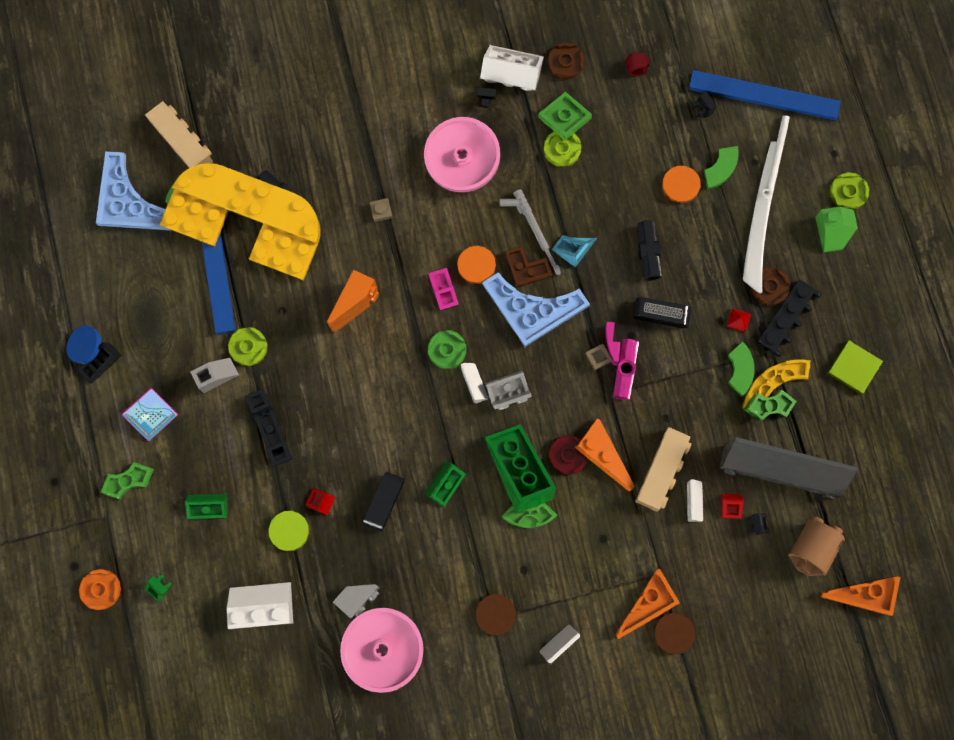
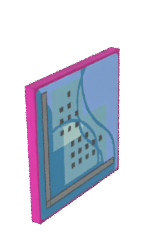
M151 387L121 414L147 441L155 437L178 416Z

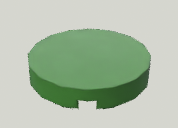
M451 330L440 331L430 339L428 355L437 367L452 369L464 361L466 344L463 337L457 332Z

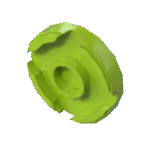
M553 131L548 135L544 143L546 159L558 167L572 165L581 154L580 139L574 133L564 141Z
M848 172L834 179L830 186V197L837 207L855 210L864 205L869 197V187L867 182L859 177L860 175Z
M252 327L241 328L230 337L228 350L236 363L242 366H252L264 359L268 344L266 338L259 330Z
M283 511L277 514L270 523L269 537L278 549L295 551L301 548L308 539L309 525L306 519L297 512Z

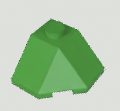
M844 207L821 209L815 217L823 253L843 250L858 228L854 210Z

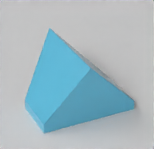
M562 235L552 248V251L576 267L597 238H572Z

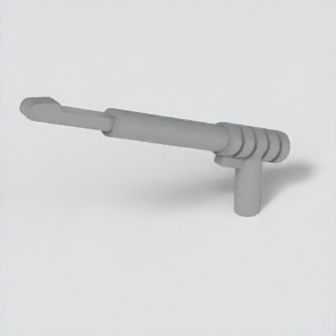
M521 189L513 193L515 199H500V206H516L519 213L525 215L542 251H545L556 275L559 276L561 274L560 268L555 264L548 250L549 246L529 203H527L528 201Z

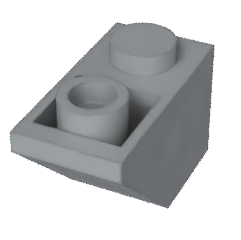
M231 358L208 362L191 371L199 390L203 393L239 376Z
M376 584L346 586L333 603L348 617L353 619L366 610L364 606L368 601L372 603L379 595L378 589L380 587Z

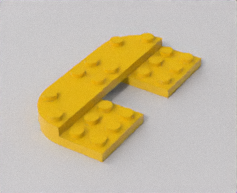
M213 163L195 165L184 171L177 178L172 187L174 190L160 226L215 247L228 212H235L263 223L249 260L304 281L320 240L319 220L311 205L304 198L285 189Z

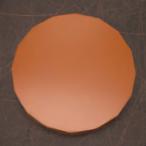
M687 166L671 168L665 174L662 184L665 196L670 201L680 203L692 201L697 196L701 187L698 174Z
M472 246L465 249L459 256L457 263L461 277L472 284H482V282L492 277L496 267L495 257L491 251L481 246Z
M103 569L93 570L82 579L79 587L80 599L88 608L94 610H104L113 606L119 599L121 585L117 576L111 571Z

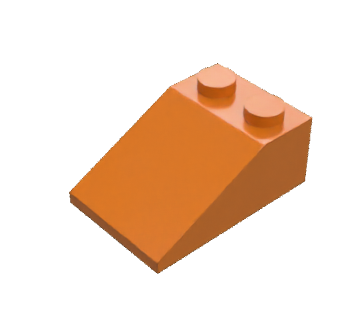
M352 271L327 320L331 331L337 332L369 308L372 302L377 300L379 292L375 279L358 271Z

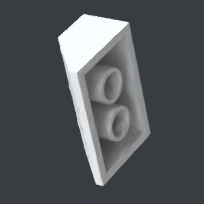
M490 45L483 58L480 78L485 79L489 83H503L507 87L518 86L526 91L535 90L544 56Z
M291 582L230 588L227 603L228 629L293 623Z

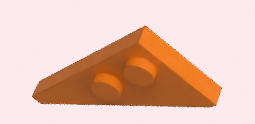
M597 418L575 448L626 490L631 491L635 485L603 424Z
M660 569L655 571L616 632L617 639L680 603Z
M897 576L821 592L820 597L893 616L900 577Z

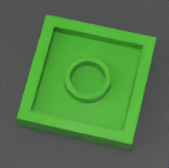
M564 92L542 110L538 118L565 141L591 120L592 114L568 93Z

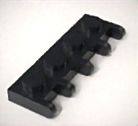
M799 279L757 343L774 355L781 357L783 353L777 349L782 340L787 343L792 341L786 334L792 325L801 327L802 323L797 318L803 309L811 312L813 309L807 304L812 295L820 298L822 294Z

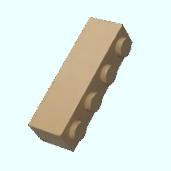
M162 101L145 114L150 123L188 168L199 164L213 163L210 157L212 154L206 145L202 147L198 143L201 141L194 132L190 133L187 130L189 126L182 118L179 120L175 116L178 113L171 105L167 106Z
M670 427L666 429L635 500L636 503L656 512L660 508L664 509L668 501V497H665L668 489L672 490L676 479L673 477L676 471L680 472L683 466L682 456L684 453L687 454L692 443H689L690 436Z

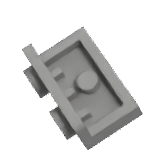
M523 371L485 383L494 409L503 410L508 408L509 404L515 402L518 404L524 403L528 398L532 397Z

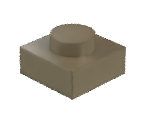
M388 198L370 202L374 222L393 218Z
M603 344L585 353L594 371L612 362Z

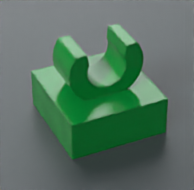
M164 575L158 576L157 579L153 576L147 581L145 590L158 603L165 598L172 584L171 582L167 585L160 583L164 579Z

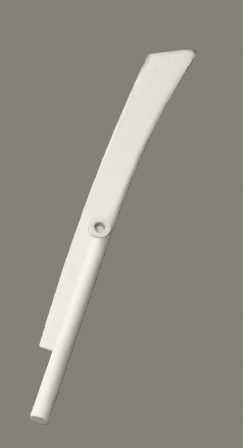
M782 116L777 142L770 143L750 228L743 281L758 293H762L765 234L789 124V116Z

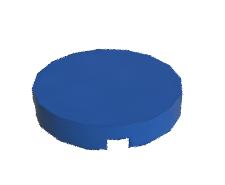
M87 325L80 326L74 330L67 342V354L71 361L87 364L97 356L99 344L101 345V336L98 330Z

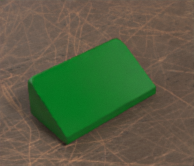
M446 461L426 490L425 495L445 507L466 473Z
M227 494L188 495L185 500L187 519L227 518Z

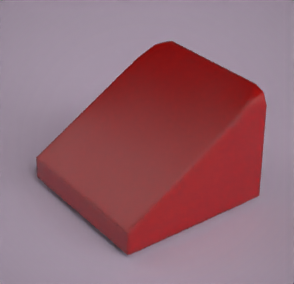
M313 488L305 506L328 515L335 497Z
M741 494L721 495L722 518L742 519L744 500Z

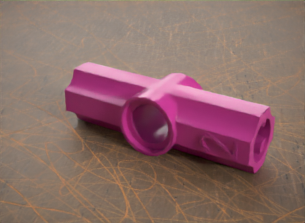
M622 339L613 391L614 398L630 400L633 377L636 370L638 341ZM621 366H628L631 372L628 374L623 373Z

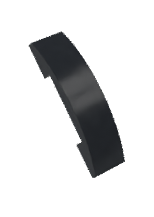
M262 388L245 396L266 445V450L273 467L292 460L287 442L264 389Z

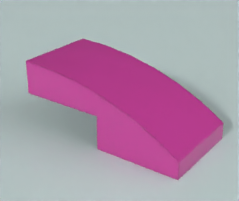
M447 268L428 273L440 310L458 305Z
M606 322V349L612 359L611 363L617 366L621 342H613L615 322Z

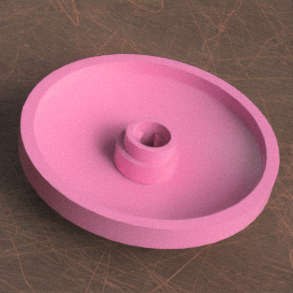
M469 117L452 118L439 124L429 135L424 148L425 165L432 179L441 187L453 192L474 191L486 185L495 175L500 163L499 143L493 131L483 122Z
M390 608L368 610L357 616L349 624L343 635L340 649L342 664L352 681L366 690L379 693L397 690L411 681L421 665L423 640L416 624L400 611Z

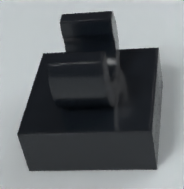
M477 87V96L482 97V106L489 107L490 98H496L497 90Z
M705 91L699 95L692 109L699 107L702 111L697 116L702 117L705 114L706 117H709L714 113L716 104Z
M766 513L753 514L752 518L745 520V522H752L754 524L752 530H747L748 533H756V535L770 533Z

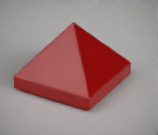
M732 308L727 327L746 332L751 314Z

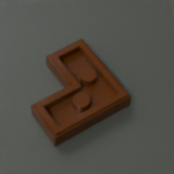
M523 246L504 251L516 288L553 276L547 258L528 263Z

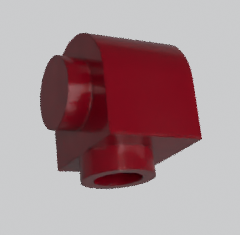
M631 53L625 60L628 75L631 77L646 75L647 67H650L649 57L645 56L644 53Z

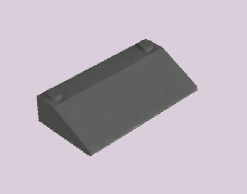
M735 437L724 446L719 469L724 470V473L729 475H736L738 473L822 494L823 498L829 500L841 497L858 472V467Z

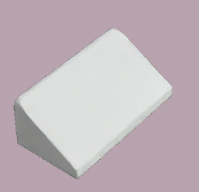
M474 363L461 364V370L473 402L477 404L487 400L488 396Z
M694 479L687 482L688 522L703 521L702 482Z
M567 625L540 650V654L548 663H552L580 637V634L571 625Z

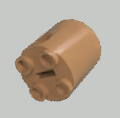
M817 516L808 519L789 553V557L796 569L808 576H825L845 541L842 535L843 530L835 525L830 527L824 524V521Z

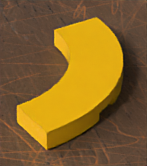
M811 360L785 361L767 369L749 388L743 408L746 407L753 394L768 397L776 387L783 383L794 380L807 381Z

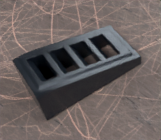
M102 342L98 347L99 352L91 362L82 364L78 369L90 384L98 379L122 356L109 342ZM94 361L99 365V368L93 364ZM88 367L94 371L93 375L88 371Z

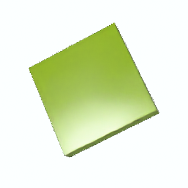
M849 340L827 374L862 395L883 361Z

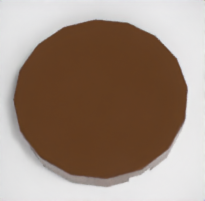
M565 42L557 44L549 52L547 65L552 75L559 79L567 80L580 74L585 59L583 52L576 45Z
M766 267L762 269V293H758L752 287L751 292L754 298L761 304L775 306L782 303L789 295L790 280L782 270Z
M492 594L479 602L476 609V620L484 632L490 635H501L513 627L516 620V610L514 604L507 597Z
M680 613L666 614L657 621L654 627L655 641L667 653H684L691 648L695 641L694 625L688 617Z

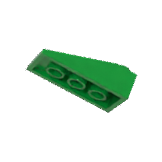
M521 424L485 437L486 444L517 514L554 499L556 487Z

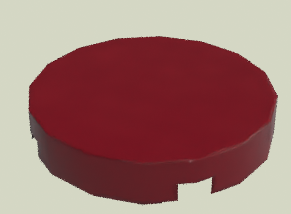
M561 436L551 445L548 455L549 461L553 469L560 474H576L586 465L588 458L575 448L580 442L579 438L575 436Z

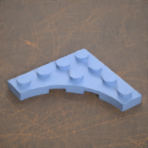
M105 151L96 224L108 227L170 230L160 226L166 209L146 202L132 187L126 170V154Z
M499 272L482 282V285L524 347L590 306V303L580 289L563 296L546 299L517 291Z

